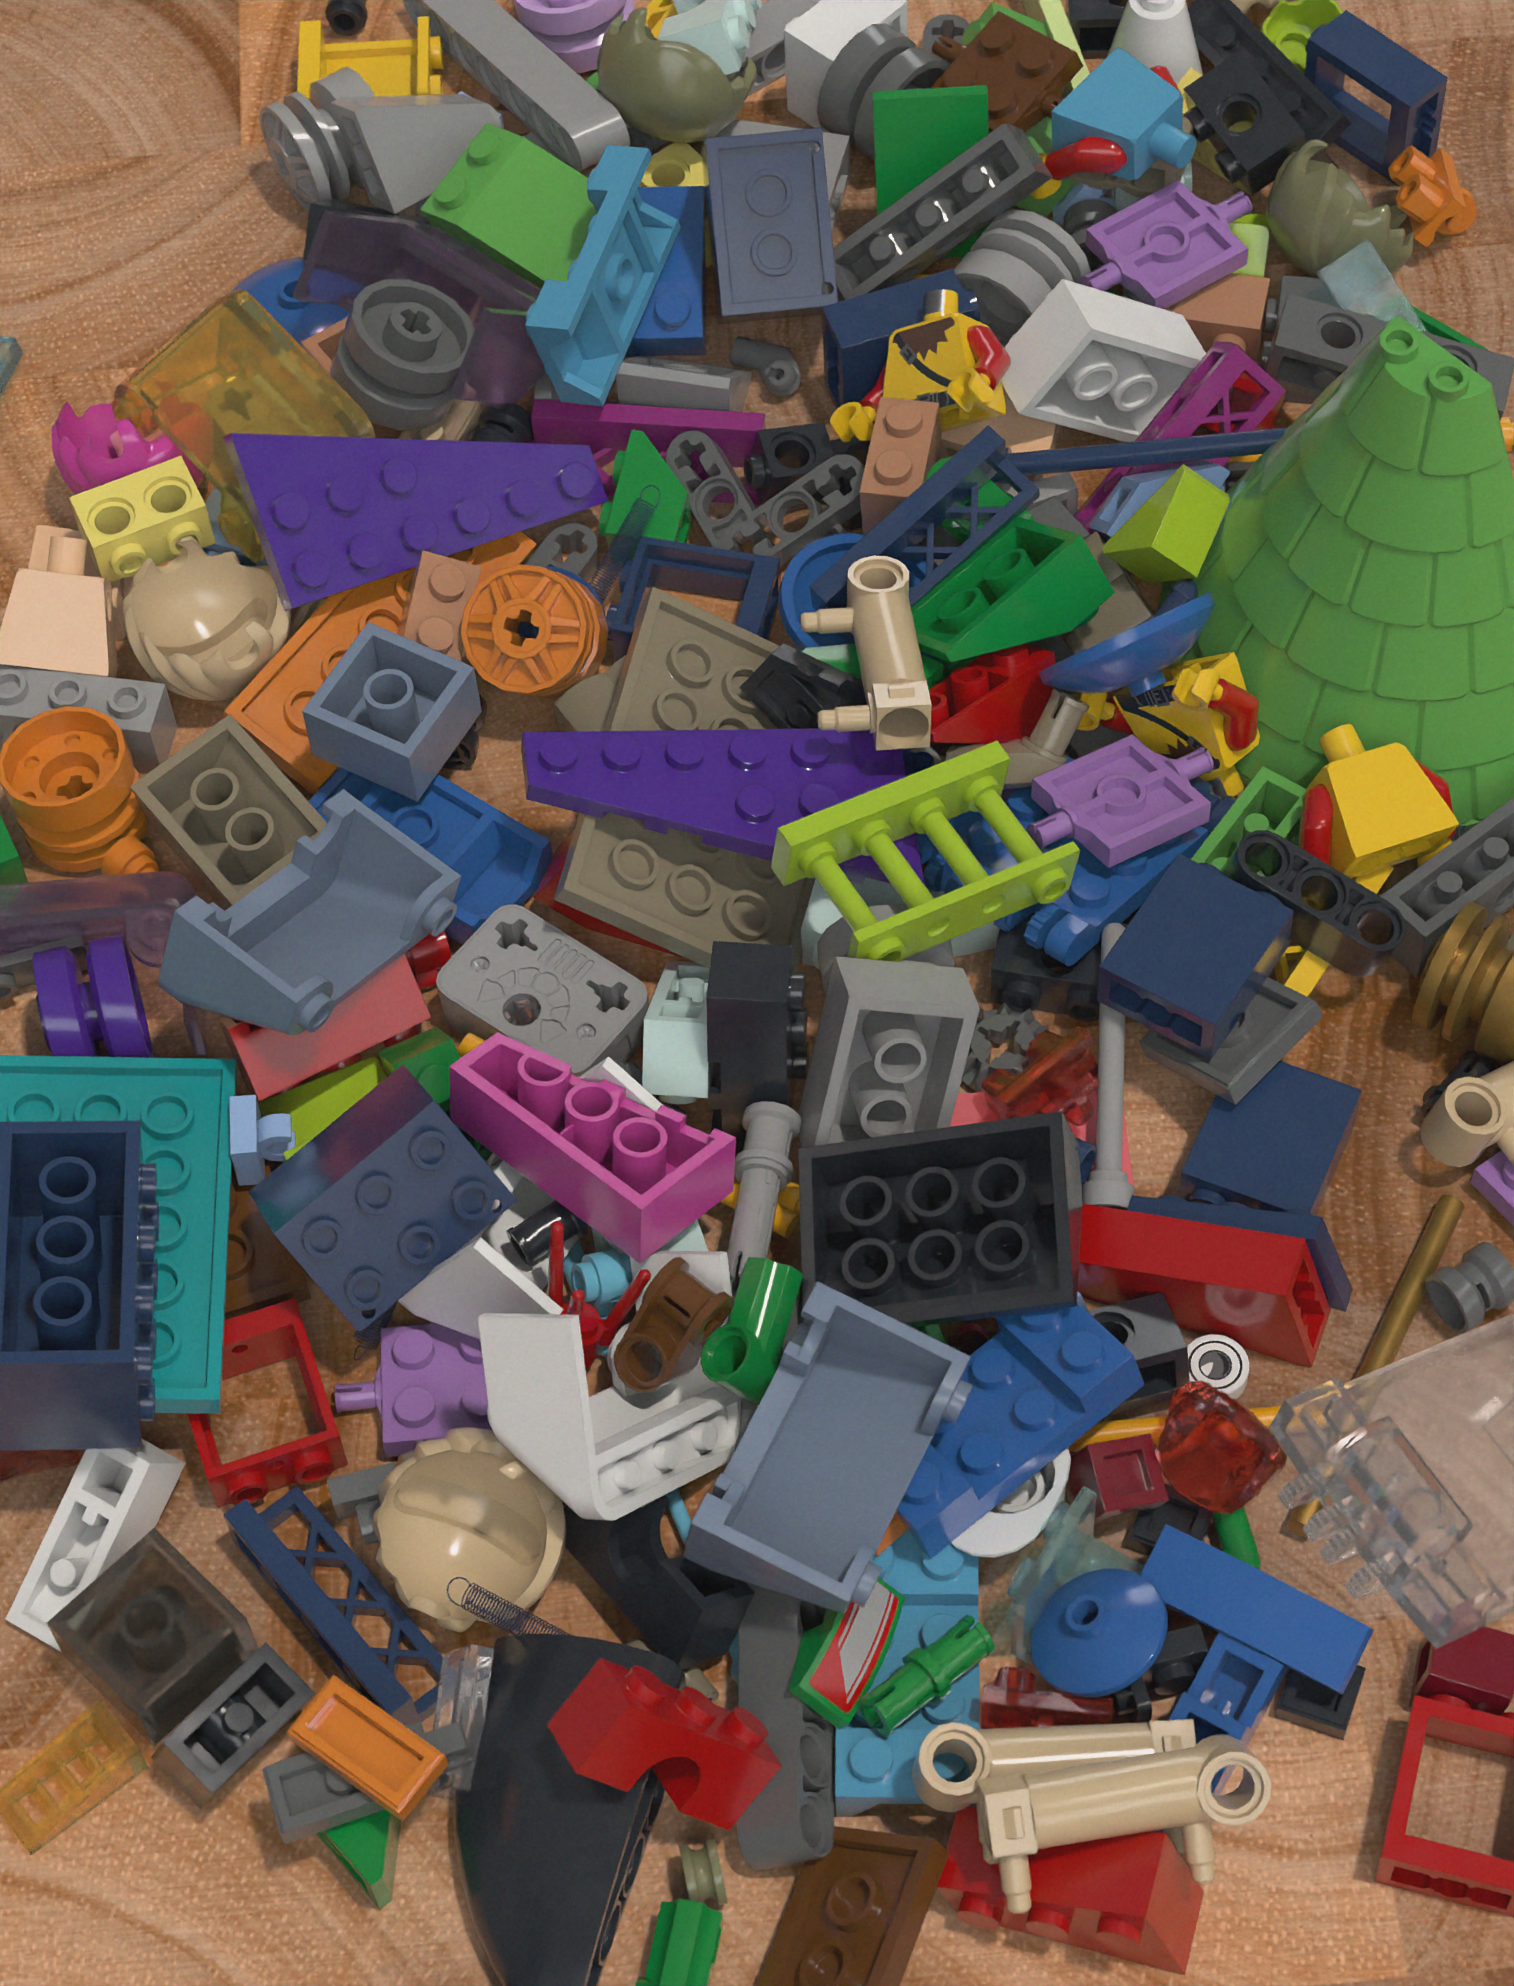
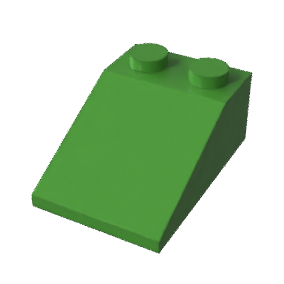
M486 123L477 136L472 139L467 149L420 209L447 244L456 246L473 260L540 288L543 287L545 280L568 281L570 265L578 258L588 236L589 223L592 217L597 214L593 203L589 201L587 195L588 177L525 137Z

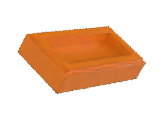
M334 1675L287 1731L292 1742L402 1822L449 1765L445 1754Z

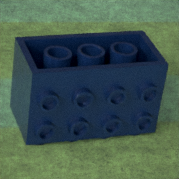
M141 1121L0 1122V1451L141 1448V1421H155V1379L152 1377L153 1360H156L157 1326L156 1318H154V1300H158V1260L155 1259L156 1242H159V1201H157L156 1163H143Z

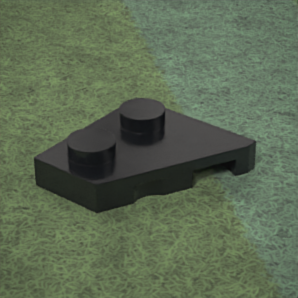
M784 643L739 687L778 729H817V714L821 710H834L836 707L867 705L861 679Z

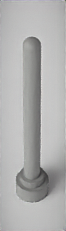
M1110 923L1102 930L1101 963L1124 932L1125 927L1123 925ZM1100 1003L1095 1171L1089 1173L1088 1182L1082 1185L1083 1204L1127 1210L1132 1195H1135V1188L1128 1183V1175L1122 1172L1125 1015Z

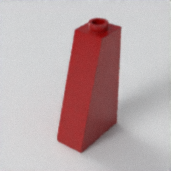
M1083 1204L1078 1292L1083 1298L1105 1305H1112L1163 1292L1179 1328L1204 1336H1226L1236 1341L1243 1348L1297 1365L1313 1366L1331 1309L1305 1238Z

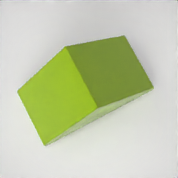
M1182 464L1102 546L1103 554L1148 584L1195 578L1200 572L1230 503L1229 495Z

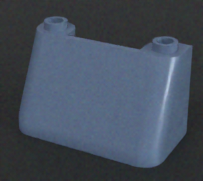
M343 789L323 803L321 813L329 818L321 834L313 840L306 835L298 839L291 863L224 911L215 903L207 904L196 895L174 911L158 985L182 1004L291 1036L299 1035L305 1030L313 1033L327 1021L333 1009L429 933L437 936L448 927L457 911V905L453 903L461 875Z
M817 1281L801 1312V1316L804 1317L803 1323L799 1325L792 1341L788 1342L780 1365L724 1473L719 1474L712 1494L706 1493L690 1524L683 1557L710 1571L845 1614L851 1602L863 1608L867 1603L883 1569L871 1563L915 1472L942 1418L955 1424L968 1399L973 1385L961 1379L971 1356Z

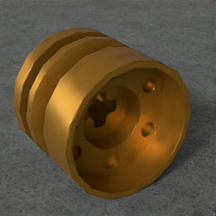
M1471 901L1465 904L1451 926L1440 936L1427 960L1420 978V989L1414 1005L1412 1022L1413 1025L1430 1031L1437 1025L1447 1010L1441 1034L1443 1039L1453 1042L1474 1020L1479 1023L1474 1045L1475 1052L1504 1066L1514 1061V951L1511 952L1506 949L1511 921L1510 918L1499 915L1493 920L1482 936L1487 918V909Z

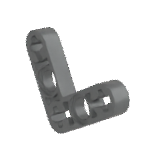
M696 430L686 431L678 435L671 442L666 453V463L686 489L690 509L713 548L744 552L741 546L750 540L755 545L752 548L753 554L780 558V566H782L808 544L830 533L834 525L837 523L843 524L861 511L859 491L865 466L857 458L847 454L836 455L827 459L756 508L723 450L705 433ZM695 450L702 453L699 457L705 471L712 476L704 481L700 475L689 467L692 464L689 455ZM847 474L852 478L850 485L853 490L844 496L839 491L841 486L838 479L842 475ZM817 491L824 496L822 500L830 506L826 511L812 497ZM722 492H732L735 498L732 511L722 519H711L709 505L712 499ZM797 504L808 505L810 518L807 524L796 532L785 531L783 521L786 512ZM766 526H769V529L781 539L778 544L775 545L769 540L771 536L764 530Z

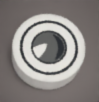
M1205 1335L1195 1339L1187 1346L1191 1392L1189 1396L1205 1405L1222 1406L1235 1401L1243 1393L1248 1381L1249 1359L1241 1345L1226 1336Z

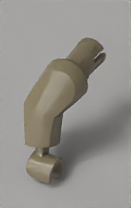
M1053 688L1050 693L1051 696L1030 737L1023 736L1021 740L1016 739L1000 744L1011 758L1003 790L1032 787L1033 778L1066 764L1068 758L1063 754L1084 713L1088 711L1090 706L1081 700L1076 701V697L1062 690ZM930 744V747L912 748L910 752H927L932 755L935 765L987 744H954L948 748L946 755H943L940 748L934 744Z

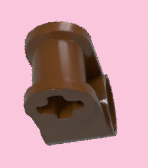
M675 1257L669 1261L652 1279L642 1297L641 1306L621 1341L617 1344L614 1353V1367L621 1381L628 1388L636 1392H652L690 1373L701 1357L706 1340L716 1329L722 1326L733 1307L734 1300L725 1291L718 1294L713 1292L689 1273L690 1265L681 1257ZM653 1346L659 1352L662 1364L656 1358L655 1353L653 1351Z

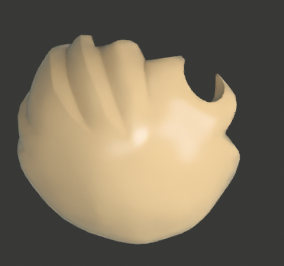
M187 536L179 540L178 544L182 546L181 552L170 563L158 567L154 565L151 558H148L137 570L133 577L132 589L123 601L126 635L137 660L155 682L165 683L168 690L191 699L203 701L227 700L239 695L287 643L291 628V609L285 611L269 566L240 565L236 553L233 551L209 556L193 537Z
M474 1427L451 1428L443 1438L427 1440L417 1444L413 1457L396 1466L386 1476L378 1489L381 1505L375 1511L372 1520L373 1530L381 1543L376 1555V1561L395 1580V1588L401 1601L408 1608L419 1610L436 1618L439 1626L460 1633L466 1631L475 1621L489 1623L450 1601L447 1596V1586L455 1577L466 1578L470 1584H478V1586L487 1589L490 1593L493 1592L496 1596L498 1595L502 1599L511 1602V1604L513 1603L517 1607L519 1606L526 1610L541 1597L557 1572L566 1541V1521L562 1501L499 1442L492 1430ZM455 1579L450 1583L448 1592L450 1598L455 1603L461 1605L463 1595L469 1583L464 1579ZM470 1587V1588L468 1589V1591L466 1592L465 1597H464V1600H463V1605H464L465 1599H466V1597H467V1594L469 1593V1591H470V1589H471L472 1587ZM475 1591L474 1594L472 1595V1598H471L470 1602L472 1601V1599H473V1597H474L476 1591ZM478 1592V1594L476 1595V1597H475V1599H474V1601H473V1604H474V1602L476 1601V1599H477V1597H478V1595H479V1592ZM482 1594L480 1595V1597H479V1599H478L476 1605H477L478 1602L480 1601ZM487 1597V1599L485 1600V1602H484L482 1608L485 1606V1604H486V1602H487V1600H488V1597ZM490 1599L489 1602L487 1603V1606H486L485 1610L487 1609L488 1605L490 1604L491 1599ZM493 1600V1602L491 1603V1605H490V1607H489V1609H488V1612H489V1610L491 1609V1607H492V1605H493V1603H494V1600ZM497 1602L495 1603V1605H494V1607H493L491 1613H492L493 1610L495 1609V1607H496V1605H497ZM500 1604L496 1608L494 1615L496 1614ZM502 1605V1607L500 1608V1610H499V1612H498V1614H497V1617H498V1615L500 1614V1612H501V1610H502V1608H503V1605ZM506 1607L504 1608V1610H503V1612H502L500 1618H501L502 1615L504 1614ZM509 1607L508 1610L506 1611V1613H505V1615H504V1617H503V1620H504V1618L506 1617V1615H507V1613H508L510 1607ZM512 1610L510 1611V1613H509V1615H508L506 1621L509 1619V1617H510V1615H511V1613H512Z

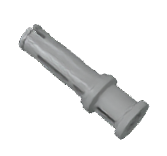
M766 1101L757 1102L746 1107L743 1113L742 1124L747 1132L743 1151L737 1154L735 1158L734 1174L740 1183L727 1253L732 1295H736L742 1271L748 1257L768 1258L779 1192L792 1179L793 1165L789 1160L792 1139L798 1136L802 1122L800 1115L794 1109L784 1104Z

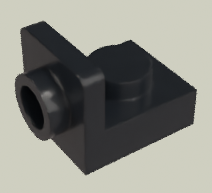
M1199 1624L1167 1632L1160 1654L1144 1675L1124 1689L1109 1694L1117 1716L1128 1714L1131 1723L1148 1724L1152 1716V1704L1148 1691L1156 1690L1157 1694L1168 1695L1183 1691L1191 1686L1208 1653Z

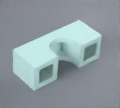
M673 0L678 14L664 19L657 40L676 41L697 48L711 57L725 75L740 71L746 49L750 46L749 39L752 30L756 28V17L758 9L762 8V0Z

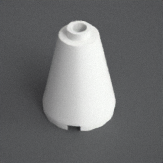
M1128 0L1108 56L1119 47L1148 68L1157 65L1165 66L1172 75L1176 85L1190 67L1203 75L1186 0Z

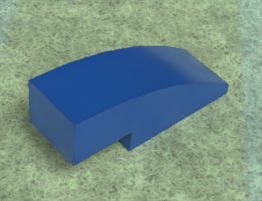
M1165 1524L1140 1576L1154 1586L1166 1607L1213 1629L1217 1633L1221 1631L1283 1664L1285 1667L1342 1695L1374 1631L1369 1626L1312 1596Z
M1219 1631L1188 1692L1182 1693L1169 1720L1193 1719L1196 1744L1213 1735H1229L1248 1746L1288 1670L1283 1664ZM1236 1765L1225 1766L1215 1773L1211 1781L1212 1793L1220 1795ZM1162 1829L1152 1830V1831H1154V1832H1161V1833H1163V1832H1162Z

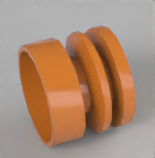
M517 564L494 571L475 587L463 609L461 638L467 659L484 680L504 691L528 696L554 698L561 696L582 680L595 675L606 655L608 626L601 604L588 587L565 574L545 567ZM521 621L539 627L536 639L526 638L523 634L518 633V626Z
M64 706L39 713L19 725L4 742L0 752V784L11 808L17 815L19 827L24 832V838L28 847L41 863L59 871L88 872L101 868L105 854L121 838L132 835L141 841L145 836L149 822L130 788L132 784L141 778L138 771L134 768L132 755L123 732L110 716L90 707Z

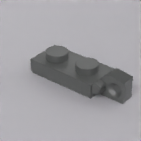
M459 1721L428 1732H424L421 1722L405 1725V1727L446 1755L449 1765L441 1775L473 1762L464 1730ZM308 1752L265 1766L262 1769L279 1832L285 1844L384 1810L382 1806ZM439 1778L427 1792L441 1786Z

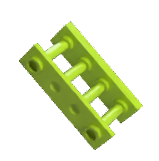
M994 741L778 827L771 869L783 886L805 877L816 878L853 930L847 957L901 962L907 957L1038 902L1040 904H1048L1059 899L1070 888L1080 849L1072 841L1042 853L1001 798L1011 758L999 742ZM968 811L980 812L1018 864L989 876L948 819ZM916 832L919 834L925 833L964 886L933 898L893 842ZM860 855H871L909 909L878 921L838 864Z

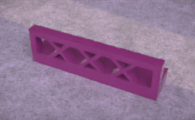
M1216 341L1135 441L1189 437L1200 424L1219 422V434L1253 431L1286 390L1237 345ZM1244 372L1264 392L1248 411L1230 413L1229 388L1241 373ZM1218 403V414L1208 415ZM1240 420L1231 431L1230 421ZM1232 457L1204 460L1224 467ZM1193 461L1112 468L1074 517L1092 535L1095 531L1089 528L1090 524L1122 477Z
M534 399L531 415L535 443L590 446L605 493L609 496L615 495L617 486L613 485L612 475H608L602 467L615 460L619 450L626 451L631 430L643 431L665 462L667 450L671 442L678 435L686 431H700L709 436L723 450L732 467L743 468L745 456L751 454L757 430L766 429L765 413L605 403L603 406L541 399ZM695 450L689 455L692 461L689 467L700 475L704 481L712 476L705 471L699 457L702 453ZM742 484L753 504L760 505L756 490H749L746 484ZM722 492L717 494L711 502L734 503L735 498L732 492Z

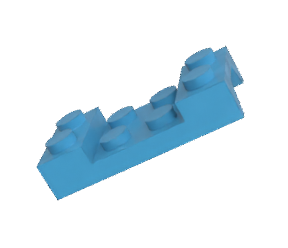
M606 145L597 167L590 172L587 181V195L589 201L593 203L597 214L592 217L589 223L588 236L578 258L570 265L568 281L545 280L536 302L528 309L525 325L527 334L532 339L544 365L545 372L549 376L561 402L594 406L604 405L681 228L678 219L643 202L638 187L652 158L649 148Z
M908 1530L879 1556L874 1555L871 1563L883 1568L879 1577L905 1597L893 1639L868 1693L904 1665L902 1662L904 1656L916 1647L925 1649L932 1642L934 1643L965 1615L972 1616L975 1619V1624L970 1627V1630L979 1622L978 1556H972L956 1549L950 1543L930 1559ZM979 1663L971 1667L948 1686L951 1688L949 1695L938 1703L928 1702L921 1709L919 1708L887 1737L878 1733L877 1728L883 1723L880 1722L873 1729L864 1719L860 1709L857 1710L849 1725L840 1729L836 1728L835 1802L837 1817H852L877 1804H925L916 1793L913 1785L912 1770L914 1760L927 1734L939 1725L955 1722L967 1724L974 1729H980ZM943 1753L933 1758L935 1771L946 1781L957 1783L965 1781L970 1777L968 1764L962 1757L953 1753ZM970 1804L969 1806L977 1807V1804Z

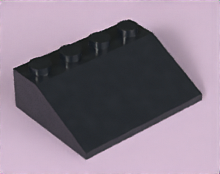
M1062 1111L798 1148L803 1308L817 1281L910 1327L1077 1306L1083 1209L1079 1144Z

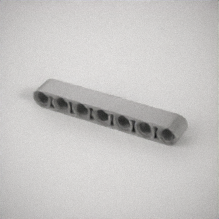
M403 0L409 16L417 27L418 17L429 16L432 36L442 37L443 51L573 169L580 172L598 163L606 145L629 147L630 138L627 127L612 103L494 0Z

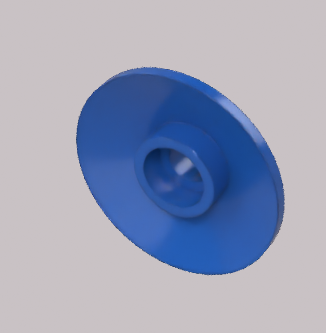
M1100 1569L1077 1576L1056 1590L1037 1615L1031 1634V1653L1036 1668L1048 1684L1070 1696L1094 1698L1120 1691L1144 1675L1160 1654L1168 1629L1165 1604L1149 1581L1128 1570Z

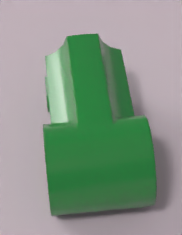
M748 1257L742 1271L728 1322L709 1336L702 1349L700 1362L702 1371L708 1379L747 1402L759 1406L782 1359L784 1351L781 1349L803 1277L800 1271L790 1265L777 1263L767 1258Z
M678 1898L676 1901L671 1902L661 1901L645 1978L639 1977L635 1986H710L722 1933L723 1913L707 1907L704 1903Z

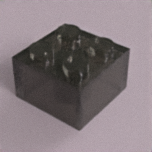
M155 1528L47 1622L63 1656L153 1747L200 1706L259 1649L247 1618Z

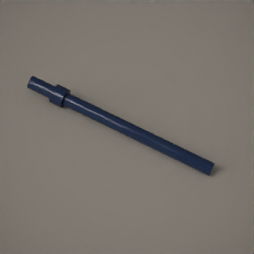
M1288 427L1012 453L1011 448L1007 447L1006 458L1024 476L1258 455L1263 454L1278 441ZM998 473L990 479L996 485L1009 484Z

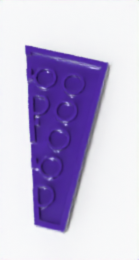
M229 433L223 437L285 611L414 568L423 550L446 557L603 504L605 501L608 502L589 445Z
M817 728L523 732L521 742L527 800L598 818L613 813L645 821L644 829L667 835L668 829L672 828L703 836L701 844L772 861L778 827L906 777L902 749L876 751L873 733L870 734L869 730L837 732L836 730L822 731ZM916 833L894 841L893 843L924 884ZM860 855L838 864L849 881L864 884L865 879L870 878L890 883L871 855Z

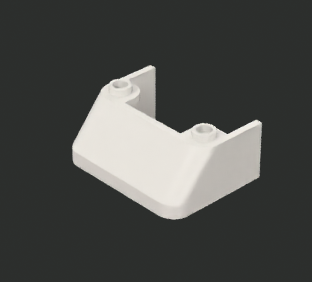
M607 1057L579 1076V1078L589 1082L601 1083L605 1079L626 1089L627 1099L654 1111H657L663 1105L610 1057ZM492 1153L486 1163L518 1201L451 1257L434 1267L420 1283L398 1300L401 1305L415 1316L479 1340L477 1316L481 1314L560 1315L563 1311L557 1303L542 1291L548 1283L549 1252L537 1259L536 1263L529 1266L517 1254L506 1234L507 1229L517 1226L554 1202V1198L494 1153ZM494 1200L492 1209H496L499 1206V1200ZM574 1235L564 1242V1258L579 1236Z
M655 1251L641 1263L630 1257L632 1280L642 1269H647L651 1273V1279L635 1302L636 1313L642 1304V1297L652 1279L675 1257H681L690 1265L689 1273L713 1292L718 1294L725 1291L732 1297L727 1252ZM484 1313L477 1316L488 1397L487 1416L496 1438L581 1518L616 1520L728 1463L741 1440V1397L708 1379L702 1371L701 1357L690 1373L652 1392H636L628 1388L621 1381L614 1367V1353L617 1344L621 1341L630 1325L628 1323L620 1328L608 1349L607 1362L612 1373L613 1386L589 1397L579 1315ZM729 1315L722 1324V1326L727 1324ZM653 1346L655 1356L662 1364L660 1354Z

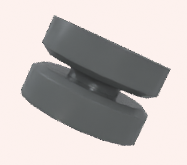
M873 24L858 32L841 49L828 69L819 92L817 106L820 126L829 133L850 136V146L856 145L858 151L874 161L872 92L931 88L948 69L950 64L925 47H916V44L911 39L890 25Z
M385 279L366 286L354 299L346 320L345 332L341 335L333 355L330 375L339 396L353 411L371 422L397 430H422L441 422L451 410L460 389L461 378L467 372L475 353L477 335L470 317L454 299L434 287L403 279Z

